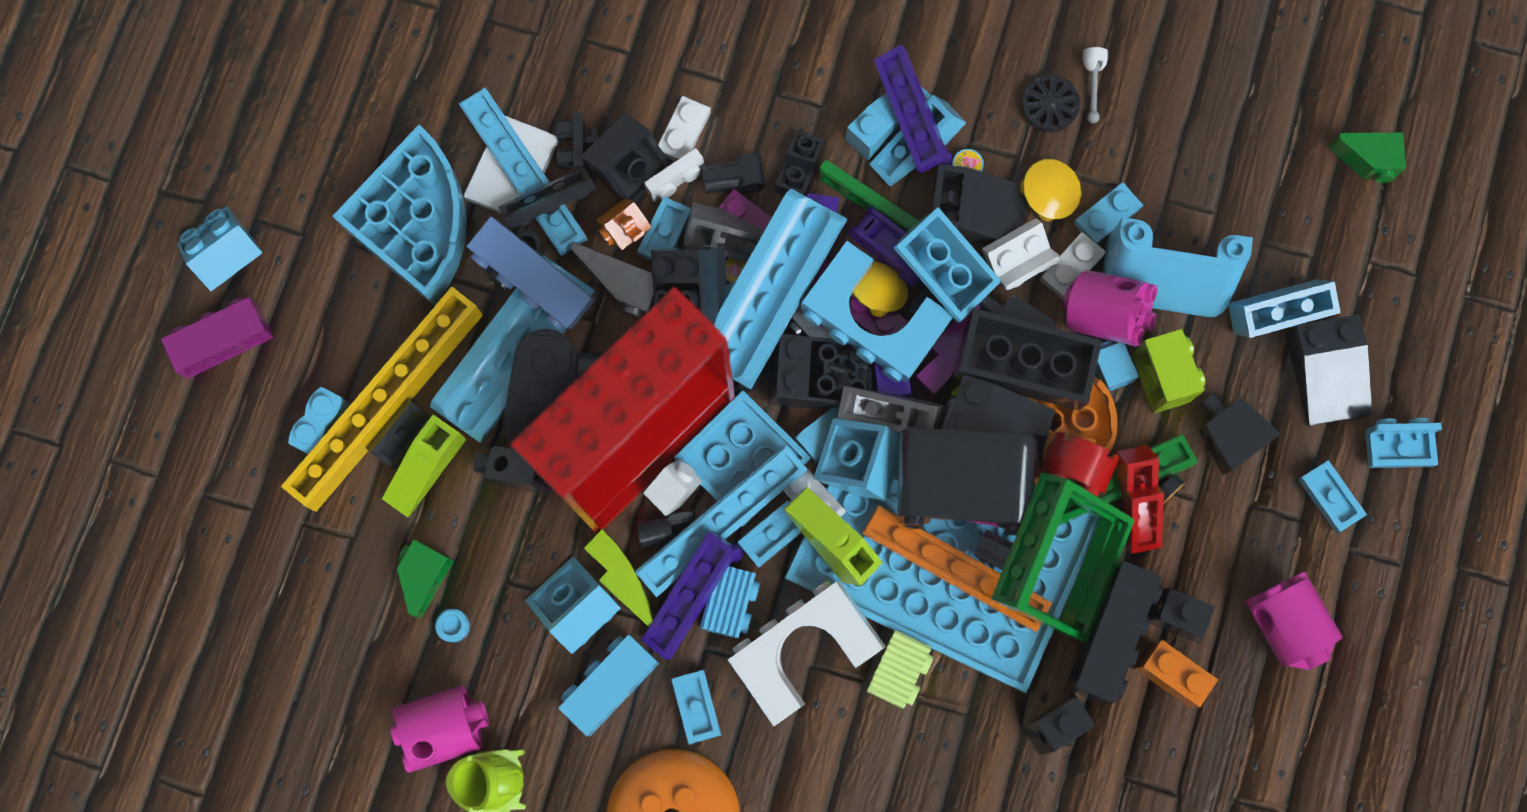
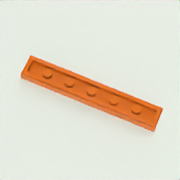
M880 505L876 507L862 535L1035 633L1038 631L1040 623L991 600L1001 575L999 572L922 529L904 527L903 524H899L896 514ZM1032 592L1028 605L1047 614L1052 602Z

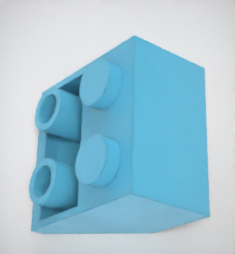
M228 206L222 210L216 209L206 217V222L196 229L190 228L181 235L180 241L176 243L186 265L210 291L214 290L262 254L255 240Z

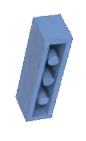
M493 217L488 219L467 246V248L474 252L471 258L484 269H487L490 265L499 273L496 276L497 280L509 289H512L513 286L517 287L524 293L520 298L535 310L538 306L549 313L546 319L560 330L563 326L573 329L595 301L586 291Z

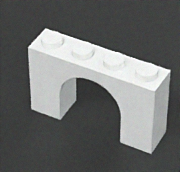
M827 580L812 591L815 595L813 599L806 604L802 599L786 610L789 615L779 623L776 619H773L759 629L762 635L751 642L747 638L732 649L735 655L729 658L728 661L773 726L805 705L798 692L786 677L781 665L783 643L795 629L802 626H815L824 629L835 638L855 668L886 647L840 581L831 584Z

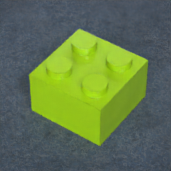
M1182 329L1147 339L1131 354L1152 414L1188 404L1205 391L1203 387L1205 386L1204 374L1200 367L1196 368L1192 357L1194 355L1193 344L1189 337H1185Z

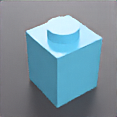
M1107 341L1101 344L1095 377L1098 380L1101 379L1109 392L1131 384L1139 377L1124 343L1113 344L1112 341Z

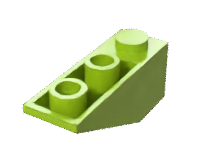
M432 415L413 440L382 500L409 518L466 439L458 431L435 415Z
M805 487L783 509L842 583L861 586L883 563L865 539L808 487Z

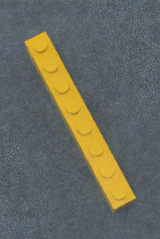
M451 287L281 487L305 507L317 512L368 452L366 449L403 402L407 398L410 401L480 320L483 314L478 307L455 288Z

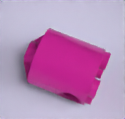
M1084 270L1068 287L1064 295L1063 309L1067 311V325L1072 332L1139 347L1145 332H1151L1156 323V313L1152 312V308L1157 297L1158 287L1155 284Z
M1305 571L1245 601L1281 667L1290 666L1306 670L1313 669L1331 659L1330 655L1334 644L1343 638Z
M461 685L393 708L392 716L395 725L391 726L390 730L394 744L396 746L402 745L404 767L410 773L481 750L483 746L481 728L489 726V719L482 700L475 701L471 699L465 686Z

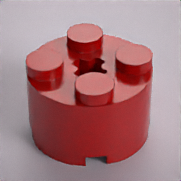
M1056 432L1041 470L1046 474L1066 478L1097 497L1099 494L1104 495L1119 456L1115 454L1107 457L1110 450L1076 436H1073L1072 441L1064 440L1065 433Z

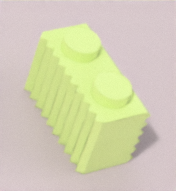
M893 631L866 692L901 709L905 708L906 703L913 705L920 690V687L915 685L920 673L927 674L934 658L929 655L932 647L899 631Z

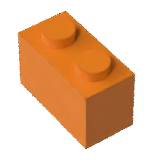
M1163 640L1152 642L1135 667L1137 671L1189 708L1201 707L1218 681L1213 675Z

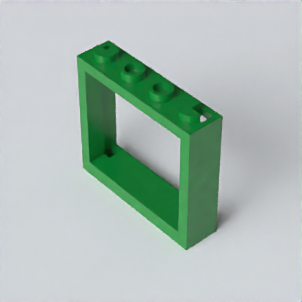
M1041 472L991 600L1060 634L1087 643L1135 519L1072 481ZM1070 500L1099 517L1100 520L1062 617L1058 620L1028 605V602L1067 503Z

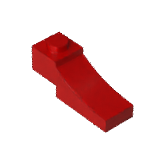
M1148 445L1117 451L1119 460L1117 462L1116 479L1121 489L1124 513L1135 519L1126 541V547L1131 554L1162 548L1164 492L1158 486L1159 457Z

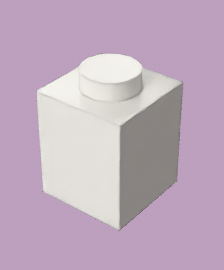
M678 459L660 472L644 494L667 516L685 503L702 483V480L696 475L690 465Z

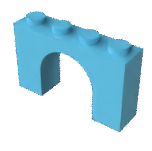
M846 241L802 301L800 310L804 312L803 317L809 323L817 327L821 324L831 331L829 335L836 342L842 345L848 343L857 350V356L869 364L875 362L884 369L882 371L883 374L896 383L902 381L906 384L948 326L953 316L946 309L927 297L909 323L897 333L878 336L861 329L850 313L849 298L871 268L874 259Z

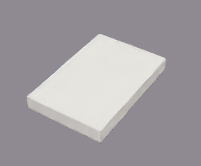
M505 116L542 172L545 173L559 143L557 136ZM486 147L463 197L469 202L501 214L498 207L520 197V195L488 147Z

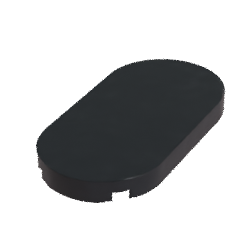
M539 329L531 332L518 343L514 351L503 417V432L512 448L511 443L576 382L578 354L572 342L559 331Z

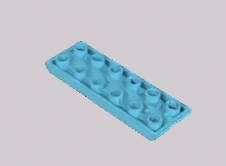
M790 189L783 197L718 312L714 325L728 338L732 378L749 389H752L847 221V218L793 189Z
M542 256L590 296L593 295L594 289L568 273L546 256ZM518 288L514 290L430 404V408L481 444L504 414L513 355L518 343L526 335L539 329H552L563 334L567 330L565 326L560 330L546 319L549 313L540 306L535 310L520 298L524 293Z

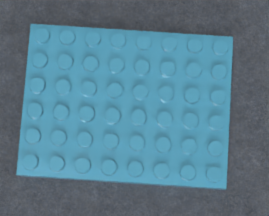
M899 463L887 501L858 496L829 485L827 490L846 510L841 518L865 539L883 563L861 586L842 583L807 538L804 537L785 580L810 592L827 580L831 584L840 581L865 618L892 631H899L932 647L931 649L1026 693L1054 630L1041 624L1035 633L862 535L878 505L897 515ZM1087 513L1058 526L1033 589L1034 593L1052 602L1047 614L1056 619H1059L1100 520L1099 517L1092 513ZM930 519V523L923 524L922 530L1000 574L1002 570L973 556L986 529L1011 542H1014L1016 537L1005 534L1004 529L1000 527L961 520Z

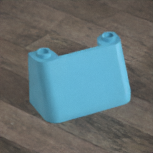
M1122 217L1107 239L1103 273L1157 285L1158 292L1153 303V309L1204 317H1216L1227 309L1249 261L1253 238L1240 235L1225 237L1218 244L1216 257L1152 247L1153 232L1147 223L1137 219Z

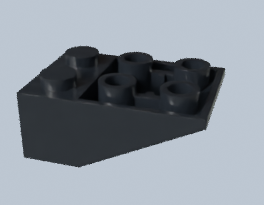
M945 164L938 165L931 212L939 208L967 241L991 244L1024 225L1027 200L1020 191V184L972 168Z
M671 247L651 250L654 306L675 287L715 325L727 280L725 247Z
M782 334L771 353L768 405L794 408H839L844 386L872 390L873 363L869 364L857 356V350L848 343L842 345L831 339Z

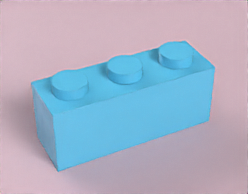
M1319 279L1231 302L1228 305L1234 334L1249 338L1340 313L1335 282Z
M629 634L625 638L620 635L607 648L610 654L603 662L600 663L596 660L584 672L587 678L581 685L577 687L573 684L560 698L563 703L559 709L586 736H591L659 665V662Z

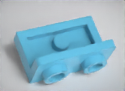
M1429 418L1410 419L1407 424H1397V419L1377 420L1376 425L1365 430L1368 468L1434 467L1438 465L1435 433L1442 430L1441 423H1430Z

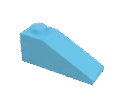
M921 87L925 95V98L928 101L931 98V95L923 87ZM887 93L869 105L847 127L846 142L867 161L901 129Z
M932 95L927 103L943 143L946 145L966 124V121L946 101ZM902 130L870 163V166L889 186L894 185L916 168Z

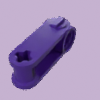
M868 207L865 211L866 216L856 228L852 227L848 231L849 235L869 253L897 271L899 278L912 288L923 285L922 280L894 249L898 241L907 232L876 209Z

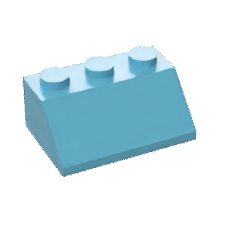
M936 208L915 224L894 247L897 253L957 322L965 318L1001 282L1000 278L939 208Z

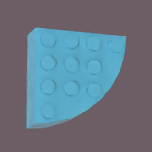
M418 125L332 217L345 231L434 306L449 287L460 264L466 240L467 216L463 193L454 170L436 141Z

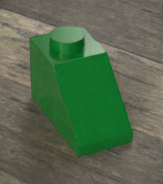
M1339 133L1329 144L1330 150L1362 179H1375L1377 183H1387L1395 180L1406 169L1403 133Z
M413 540L411 545L407 544L402 549L398 557L400 564L397 567L408 613L422 619L454 561Z

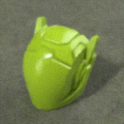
M523 749L491 750L478 752L459 760L453 765L447 775L446 786L450 796L461 808L468 812H510V810L525 809L526 805L519 803L523 789V772L518 760V756L523 755L525 751Z

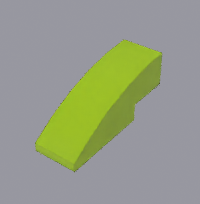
M601 530L584 548L608 570L599 581L650 627L653 622L651 607L638 575L618 545Z

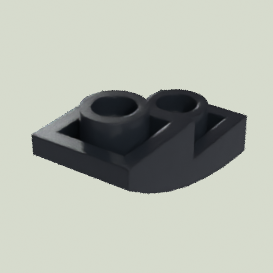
M798 130L795 131L786 153L785 162L775 183L774 192L785 195L790 189H793L806 196L825 139Z

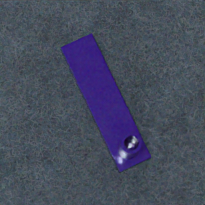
M899 45L874 59L917 170L923 173L939 164L950 165L952 154L945 148L906 48Z
M708 531L641 641L665 660L672 659L729 565L741 560L743 556L742 548L738 544L729 543L715 531Z

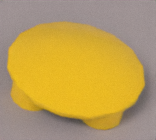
M1043 159L1033 164L1026 172L1024 180L1020 183V191L1025 196L1029 206L1046 222L1071 215L1079 205L1081 198L1080 182L1075 172L1065 163L1058 160Z
M873 261L871 268L851 296L856 297L860 303L870 308L871 313L876 317H885L888 312H895L904 306L908 300V287L906 282L899 278V273L893 268Z

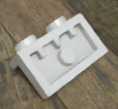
M1037 218L982 248L988 266L1000 278L1001 282L999 284L1005 290L1020 286L1024 281L1040 272L1048 270L1052 265L1060 261L1059 255L1050 248L1043 224Z

